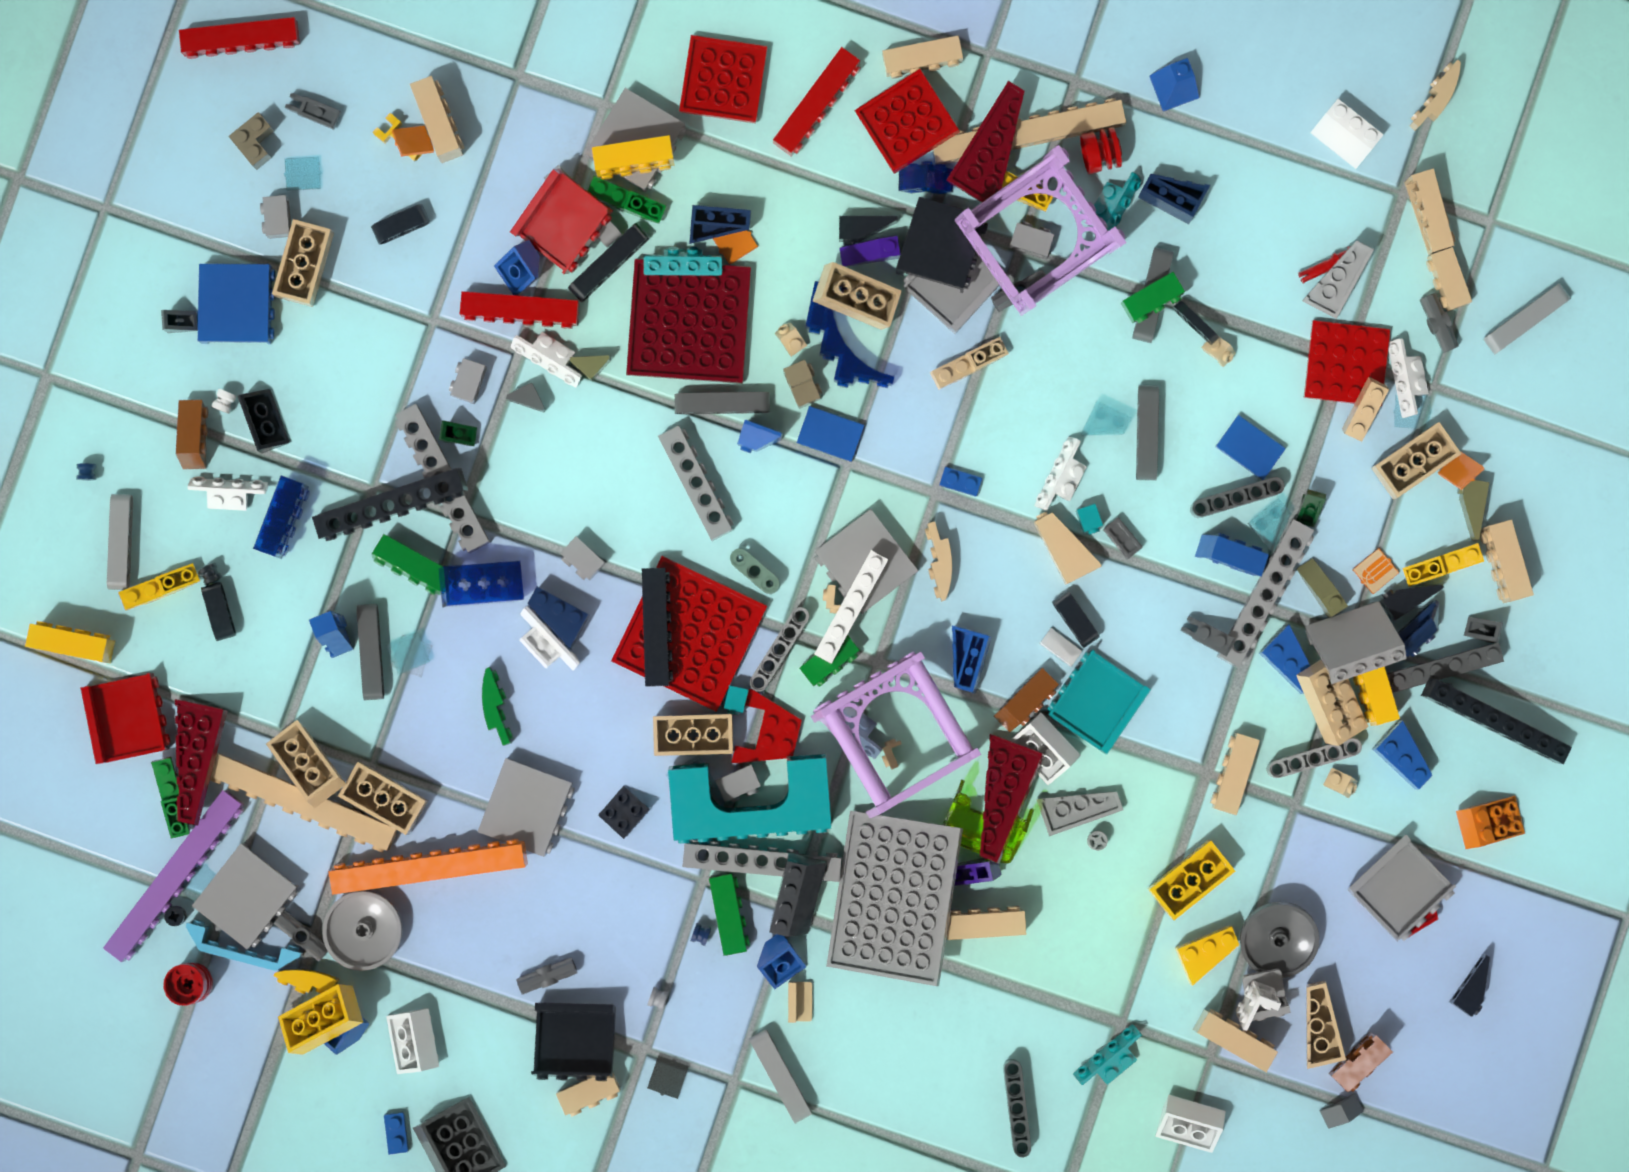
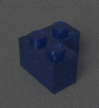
M922 161L921 165L911 163L899 171L898 191L910 194L921 192L935 194L952 193L953 185L946 180L953 169L946 168L945 164L933 165L931 161Z

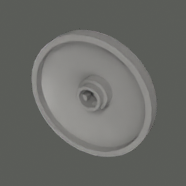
M368 891L353 892L338 899L328 910L323 922V941L332 958L342 966L359 971L371 970L386 963L397 951L402 938L401 919L396 908L385 897Z

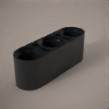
M419 204L376 222L371 228L378 244L382 245L428 225L430 220L423 204Z
M218 582L201 587L215 640L221 641L236 636L235 626L222 583Z
M1066 591L1052 601L1053 606L1083 648L1100 637L1069 591Z

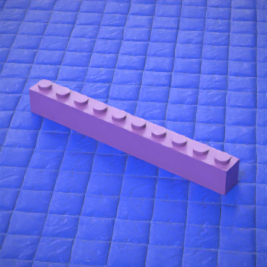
M227 790L221 791L199 820L198 826L196 825L105 944L104 950L120 962L130 961L136 953L134 949L138 944L142 945L145 942L150 928L154 929L160 922L158 918L162 912L165 913L172 906L170 903L172 899L179 897L183 892L184 888L182 886L184 883L192 880L196 874L194 870L198 865L202 866L207 860L208 856L206 854L210 849L214 850L220 843L219 837L222 833L225 835L230 830L232 820L234 818L238 819L243 813V802Z

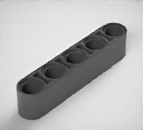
M1154 247L1144 288L1169 274L1173 251ZM1153 311L1148 314L1149 318L1141 323L1136 321L1132 339L1152 343L1159 313L1155 314Z
M1158 385L1138 386L1136 480H1157Z
M769 392L674 394L675 414L770 412Z
M1273 477L1199 499L1191 505L1190 512L1195 518H1203L1274 497L1282 493L1285 485L1281 478ZM1271 482L1278 483L1279 490L1277 492L1270 489ZM1253 487H1257L1260 490L1261 494L1259 497H1254L1251 494ZM1234 493H1239L1242 496L1240 503H1236L1233 500L1232 496ZM1216 498L1223 501L1222 508L1215 507L1214 500ZM1196 504L1204 506L1205 511L1203 514L1196 512Z
M357 605L364 701L384 699L378 605Z
M1009 1059L1003 1065L1012 1148L1018 1157L1024 1158L1031 1152V1141L1022 1067L1017 1060ZM1016 1064L1018 1066L1017 1072L1013 1074L1008 1073V1065ZM1014 1083L1020 1085V1090L1017 1093H1011L1009 1090L1010 1086ZM1015 1103L1022 1104L1021 1112L1014 1113L1012 1106ZM1017 1123L1025 1125L1023 1132L1017 1133L1014 1131ZM1019 1143L1027 1144L1025 1152L1017 1151Z

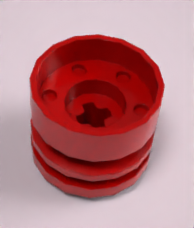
M1113 127L1107 129V135L1104 129L1100 130V139L1098 140L1094 132L1080 134L1081 151L1088 174L1101 172L1103 162H1105L1108 170H1112V160L1116 168L1122 167L1121 144Z
M193 962L180 964L170 969L163 983L166 997L172 1003L180 1006H188L203 1001L209 996L213 987L210 971L204 965ZM190 980H193L194 983L189 987Z

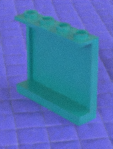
M1091 650L1090 653L1086 651L1080 659L1082 664L1079 669L1075 667L1070 674L1071 681L1069 684L1066 685L1064 683L1059 690L1060 697L1058 700H1053L1047 708L1049 710L1047 715L1107 755L1151 689L1145 685L1143 686L1095 653L1094 650Z

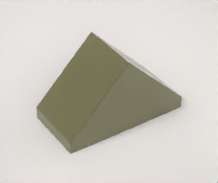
M610 356L570 357V362L589 380L593 381L610 363Z

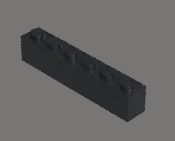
M641 568L645 687L670 686V682H673V670H669V662H672L673 658L672 650H668V643H672V631H668V623H671V611H667V603H671L670 592H667L666 585L670 584V572H666V568Z

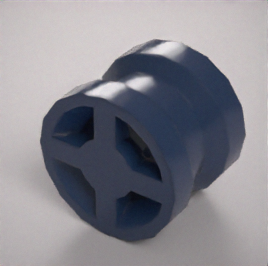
M77 464L78 475L76 480H96L94 470L97 464Z
M696 923L690 941H697L705 946L711 927L705 928L701 924Z

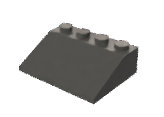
M470 1097L413 1127L436 1172H498L506 1167Z

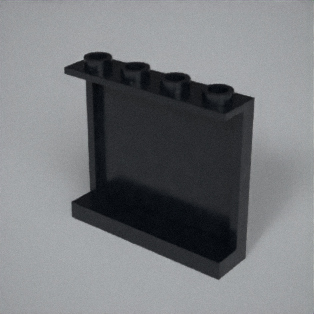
M919 197L896 266V274L904 276V273L937 282L960 289V293H963L965 288L968 289L971 277L968 276L970 270L974 271L977 259H974L975 249L955 222V219L964 209ZM985 222L975 229L980 238L982 234H986L988 223Z
M535 1003L537 1016L534 1070L531 1071V1074L536 1076L537 1080H548V1077H556V1080L566 1081L568 1077H576V1081H587L588 1078H595V1081L605 1082L607 1078H613L616 1006L613 1004Z

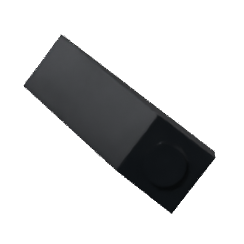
M839 216V242H843V245H854L855 242H860L896 224L898 216Z
M1425 586L1401 589L1394 592L1391 589L1382 595L1384 599L1379 602L1391 620L1394 621L1442 590L1444 586Z
M1485 954L1481 955L1449 1001L1470 1017L1477 1015L1483 1007L1481 1004L1484 1001L1490 957Z

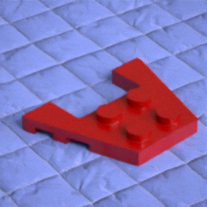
M749 688L745 706L765 710L756 749L752 750L735 745L731 763L787 759V757L793 756L802 720Z

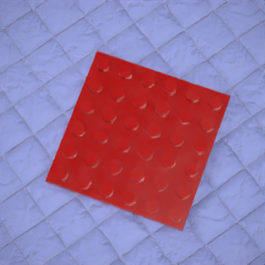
M661 556L656 568H666V572H670V584L666 585L667 592H670L671 603H667V611H671V623H668V631H672V643H668V650H672L673 661L669 662V670H673V682H670V686L663 687L717 712L768 606ZM641 597L611 662L645 677L643 601Z

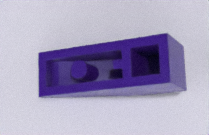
M897 236L875 239L839 248L842 266L844 267L895 260L900 257Z
M985 858L958 863L954 886L994 881L1002 875L1000 864Z

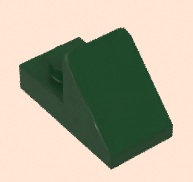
M442 420L439 440L445 443H456L474 447L477 427Z
M1307 489L1306 494L1302 496L1296 521L1310 527H1315L1325 503L1326 494Z

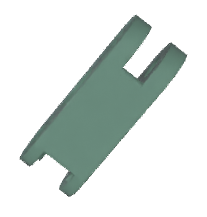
M735 549L731 553V564L766 594L777 592L779 589L778 578L744 549ZM738 556L744 557L742 562H738L736 558ZM753 566H757L761 570L760 574L756 577L749 574V570ZM772 581L773 586L767 587L766 583Z

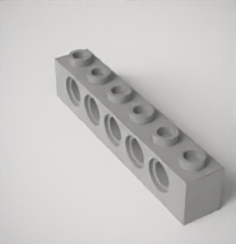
M678 425L659 435L658 438L711 541L731 532V526L734 524L729 515H724L722 509L725 506L720 497L716 499L713 493L716 489L712 481L707 482L704 476L707 474L703 463L698 464L695 458L698 454L694 446L689 447L686 440L690 438L685 428L681 430ZM677 443H682L685 446L682 453L674 451V446ZM690 460L694 463L693 468L688 471L684 470L683 463ZM694 478L702 479L703 483L699 488L692 486L691 483ZM709 495L711 503L708 505L701 504V497ZM711 513H719L720 520L715 523L709 520Z

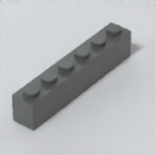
M1494 643L1387 673L1392 693L1426 684L1429 678L1441 680L1504 662L1499 643Z

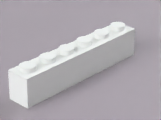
M872 550L870 551L814 655L832 664L888 559Z

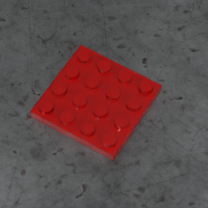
M691 35L679 112L756 124L767 46Z
M918 69L854 110L894 174L960 133L921 69Z
M1313 320L1303 398L1355 404L1368 377L1384 384L1390 329Z

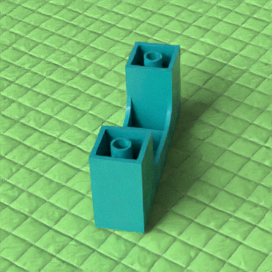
M826 754L787 757L789 788L786 796L780 802L773 805L735 808L723 807L713 799L710 789L709 763L669 766L668 777L673 840L678 841L679 844L690 843L692 839H698V842L710 841L709 838H717L718 841L729 840L731 836H737V839H747L749 835H757L758 838L768 837L770 833H776L777 836H786L788 832H796L798 835L808 834L809 830H816V833L828 832V829L832 828Z

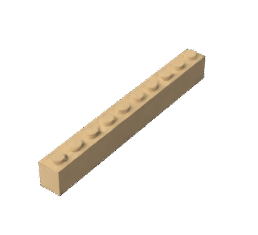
M1116 98L1105 100V103L1097 105V102L1086 104L1085 108L1078 109V106L1068 108L1066 112L1059 113L1056 110L1049 112L1047 116L1040 117L1038 114L1030 116L1029 120L1021 121V119H1018L1011 150L1076 137L1084 133H1095L1111 127H1123L1126 124L1122 101H1116ZM979 127L972 129V132L968 133L960 131V133L934 148L932 153L935 166L958 162Z
M217 753L210 778L211 781L218 784L225 782L229 784L228 788L237 792L240 789L247 792L246 796L257 799V797L265 799L264 803L275 807L277 804L282 806V811L293 815L296 812L301 814L300 818L311 822L313 819L319 822L318 826L327 830L332 827L341 836L347 837L351 835L355 837L354 841L360 844L370 843L373 845L372 848L383 853L384 850H390L398 830L386 823L330 799H326L314 808L306 801L296 785L223 754Z

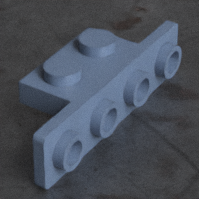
M845 707L843 709L845 716L849 718L856 717L857 712L854 708ZM862 713L859 722L860 742L867 756L876 759L883 749L869 739L868 736L877 723ZM845 722L846 725L849 724L850 729L854 728L853 722Z

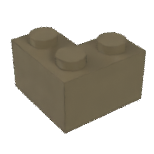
M258 112L228 137L256 170L271 159L260 143L271 135L274 130Z
M803 360L783 369L784 376L799 409L820 400L819 395L822 394L819 384H814L813 382L815 373L811 363L807 364Z

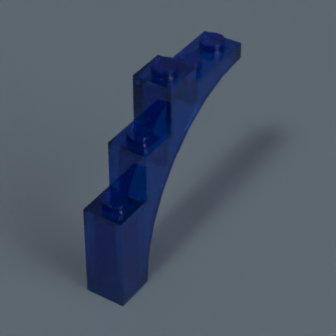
M815 281L805 329H808V332L811 334L820 335V332L824 333L819 356H823V360L827 361L838 359L834 382L842 388H848L849 385L853 386L854 379H858V383L861 384L877 383V387L888 389V386H893L894 376L881 373L866 365L845 344L838 331L833 310L813 302L819 283Z

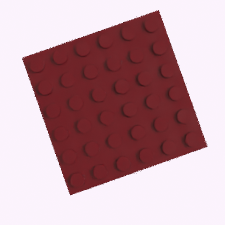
M635 259L626 376L743 384L751 267L722 265V275H645L644 260Z

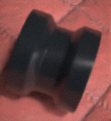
M215 563L209 564L198 571V574L204 579L203 583L205 586L223 577L216 570L217 565Z
M179 906L167 909L164 915L166 923L170 926H179L187 918L185 909Z

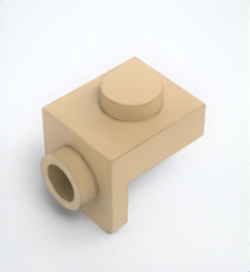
M791 322L783 324L775 332V335L791 357L807 346Z
M1221 337L1212 345L1206 342L1201 347L1204 352L1216 359L1222 367L1230 363L1236 354L1232 346Z
M828 585L827 589H823V601H826V609H830V613L836 614L841 605H834L835 585Z
M896 739L885 742L886 747L882 748L885 756H882L883 762L886 767L890 766L891 770L899 767L891 749L902 744L901 741L896 742Z
M1331 768L1323 785L1350 798L1357 789L1358 781L1343 772Z

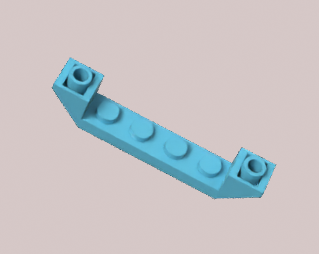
M193 919V922L186 923V928L199 951L273 971L283 968L303 956L304 953L299 951L300 947L288 945V947L281 948L278 961H276V957L265 955L263 958L257 956V952L251 950L241 952L238 951L236 946L227 945V947L219 946V942L213 940L205 942L209 930L208 926H204L205 922Z

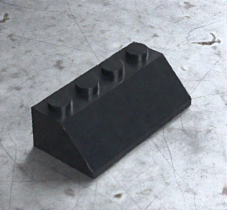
M788 852L770 922L769 933L786 937L809 933L827 861Z

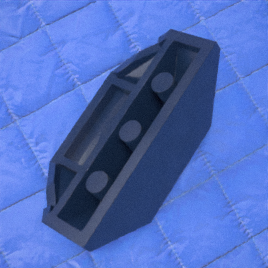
M1437 600L1432 601L1398 632L1405 646L1406 657L1410 655L1414 657L1421 651L1420 646L1423 643L1428 644L1436 637L1434 633L1438 631L1439 602Z

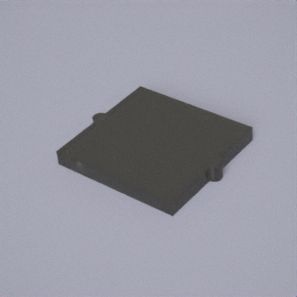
M658 1055L647 1089L659 1092L661 1096L667 1095L678 1099L689 1066L676 1062L675 1059L671 1060Z

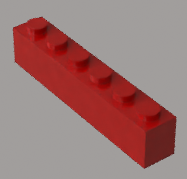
M295 17L179 29L181 53L188 59L198 58V55L214 57L218 53L224 52L227 55L237 54V51L243 50L251 53L261 48L269 51L275 50L276 47L283 46V48H294L295 45L300 44L298 21Z
M841 47L773 138V144L791 157L794 153L798 154L804 146L802 144L804 139H809L814 133L815 129L813 127L816 123H821L826 117L825 111L827 108H832L838 100L836 96L839 92L846 90L850 84L848 82L850 77H855L860 71V60Z
M461 291L460 316L464 317L466 321H476V318L484 319L483 322L495 323V320H503L504 324H515V321L522 322V325L526 326L542 323V327H553V324L561 325V328L573 329V326H578V300Z

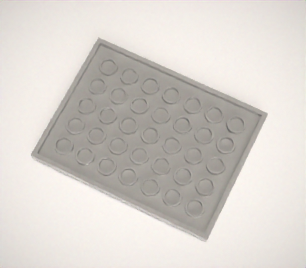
M850 811L826 967L939 986L963 828L881 815L869 818L867 813Z

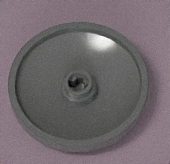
M1272 902L1257 908L1245 920L1240 932V948L1244 959L1256 972L1280 969L1282 978L1290 977L1303 971L1314 960L1319 948V932L1311 915L1300 906L1288 902Z

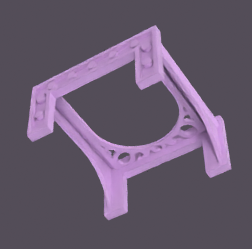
M1059 145L1053 148L1043 158V161L974 209L970 210L967 208L955 219L959 228L1021 316L1036 307V303L1108 253L1111 254L1126 243L1124 240L1126 237L1121 229L1117 230L1114 227L1107 231V224L1102 218H1098L1094 205L1091 202H1087L1084 198L1085 193L1083 189L1075 185L1071 172L1064 169V166L1070 162L1068 159L1069 154L1065 148H1061ZM1051 177H1055L1058 183L1054 191L1049 190L1047 186L1048 180ZM1043 179V188H1037L1036 185L1041 184L1040 181ZM1061 187H1063V192H1066L1065 196L1059 193ZM1029 194L1051 195L1062 201L1072 212L1077 225L1076 245L1072 254L1064 263L1019 294L975 229L1023 196ZM1072 205H1075L1077 209L1073 210ZM1086 220L1085 224L1090 227H1083L1081 221ZM1083 232H1093L1096 236L1095 240H1084L1082 237ZM1083 244L1085 246H1089V248L1086 249L1085 247L1084 250L1081 251L1080 245Z
M914 651L899 661L887 666L889 670L882 674L879 671L870 676L871 681L865 683L863 680L853 686L855 688L854 691L848 693L846 690L837 695L838 700L831 703L829 700L814 709L815 714L810 716L814 723L817 721L822 722L835 736L874 802L875 807L866 811L869 818L880 815L981 755L978 748L973 749L923 664L922 660L925 657L922 652L915 654ZM902 674H908L910 677V683L907 687L900 685ZM894 676H896V677H895V684H896V685H895L894 687H890V686L888 685V682H889V683L893 682ZM915 681L917 683V685L915 686L919 689L918 691H914L912 689V687L915 684ZM874 689L877 690V695L872 693ZM888 692H905L917 697L929 708L957 758L945 767L891 797L861 745L859 722L866 706L877 696ZM859 699L863 701V704L861 706H857L854 703H850L851 701L859 702ZM845 707L854 708L857 712L856 717L849 718L845 716L843 709ZM845 722H853L854 728L850 729L849 724L846 725Z

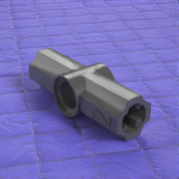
M1040 270L1022 281L1016 282L1014 287L1021 286L1027 289L1046 274L1043 270ZM1004 291L991 297L993 305L998 312L1013 305Z
M1434 293L1420 299V303L1427 316L1428 328L1435 335L1442 353L1459 347L1451 328L1450 317L1443 310L1437 294Z
M286 910L275 921L274 924L317 961H320L328 952L324 942ZM299 931H304L307 934L305 941L298 939L297 934Z
M571 957L556 964H549L538 968L535 972L517 978L516 981L523 995L538 988H545L558 983L559 980L568 978L578 972Z

